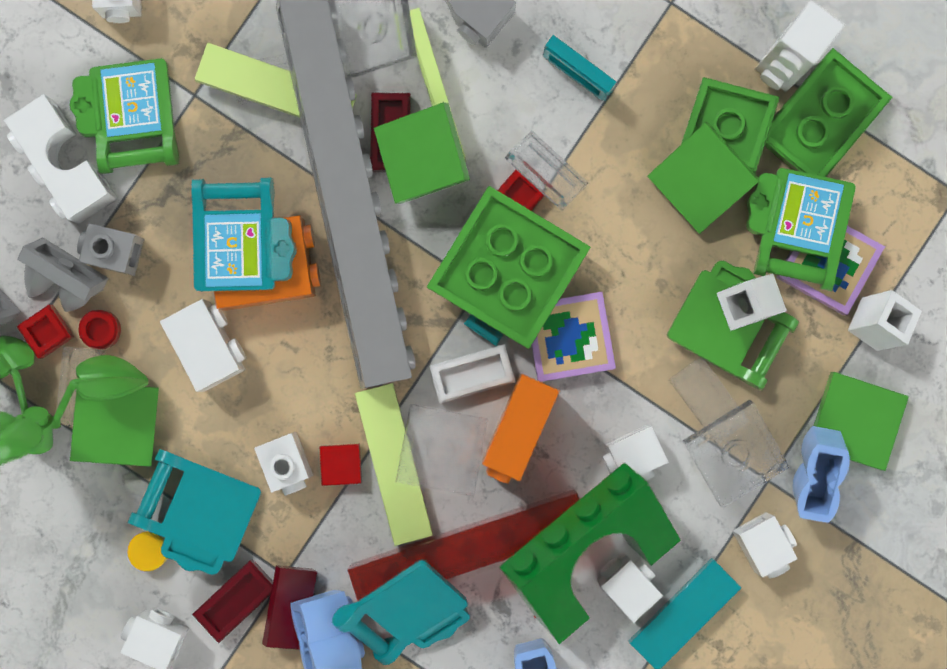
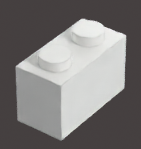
M201 299L160 321L196 392H205L246 370L241 362L246 359L245 353L235 338L229 339L223 326L228 324L223 311L216 308V304L211 305L210 301Z

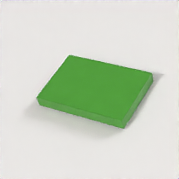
M832 48L774 116L765 147L792 170L827 177L893 97Z

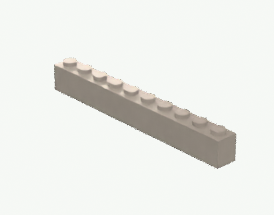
M277 0V16L360 389L412 378L411 369H415V358L411 346L405 347L402 331L407 330L406 318L403 308L396 307L393 294L398 292L397 277L394 269L388 270L385 254L390 253L389 241L385 230L379 231L376 216L381 215L380 201L377 192L371 193L368 177H372V165L369 155L362 154L359 139L364 138L363 125L360 116H354L351 101L355 100L354 84L351 77H345L342 65L343 62L347 61L345 44L342 38H336L333 25L338 24L336 4L334 0Z

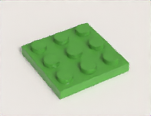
M488 186L427 285V288L529 350L591 247L491 186Z

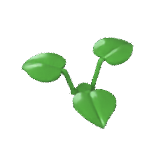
M0 335V379L9 374L13 377L21 408V415L16 417L7 412L0 411V466L28 454L45 453L52 448L53 429L61 427V418L75 389L78 388V393L83 399L104 401L115 399L149 385L148 378L135 366L122 358L110 355L88 358L76 367L78 379L70 381L56 413L52 417L43 407L33 406L28 408L21 375L18 370L28 368L34 364L33 350L25 341L19 338Z

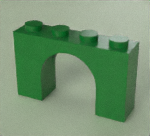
M625 462L499 567L537 620L559 645L590 619L572 591L571 576L579 557L591 544L607 535L622 534L628 545L652 566L681 541L648 482Z

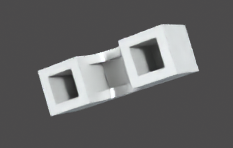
M810 0L795 20L782 32L755 70L761 74L760 78L766 85L775 90L781 88L787 92L816 64L844 24Z
M43 94L4 119L11 131L7 134L8 140L18 153L26 154L32 163L28 167L30 174L41 187L46 185L53 198L49 199V203L61 219L67 218L80 224L118 199L104 176L99 173L98 167L86 160L69 170H63L58 162L60 147L77 134L55 101Z

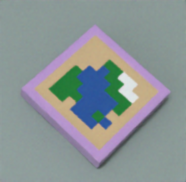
M847 226L833 291L820 289V284L781 275H777L776 278L836 312L848 315L885 246ZM790 251L785 261L824 269L827 258Z
M603 292L559 299L531 345L537 381L543 382L616 369Z

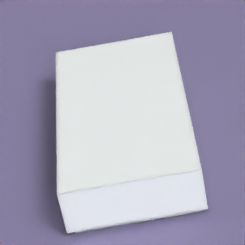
M505 344L429 366L440 404L515 382Z

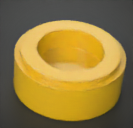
M144 531L134 536L127 550L131 564L141 571H153L161 567L168 559L161 553V546L165 537L149 531Z

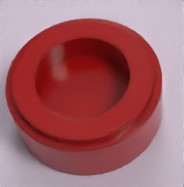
M93 310L82 317L78 332L81 340L88 347L107 349L118 341L121 334V325L114 314L104 310Z

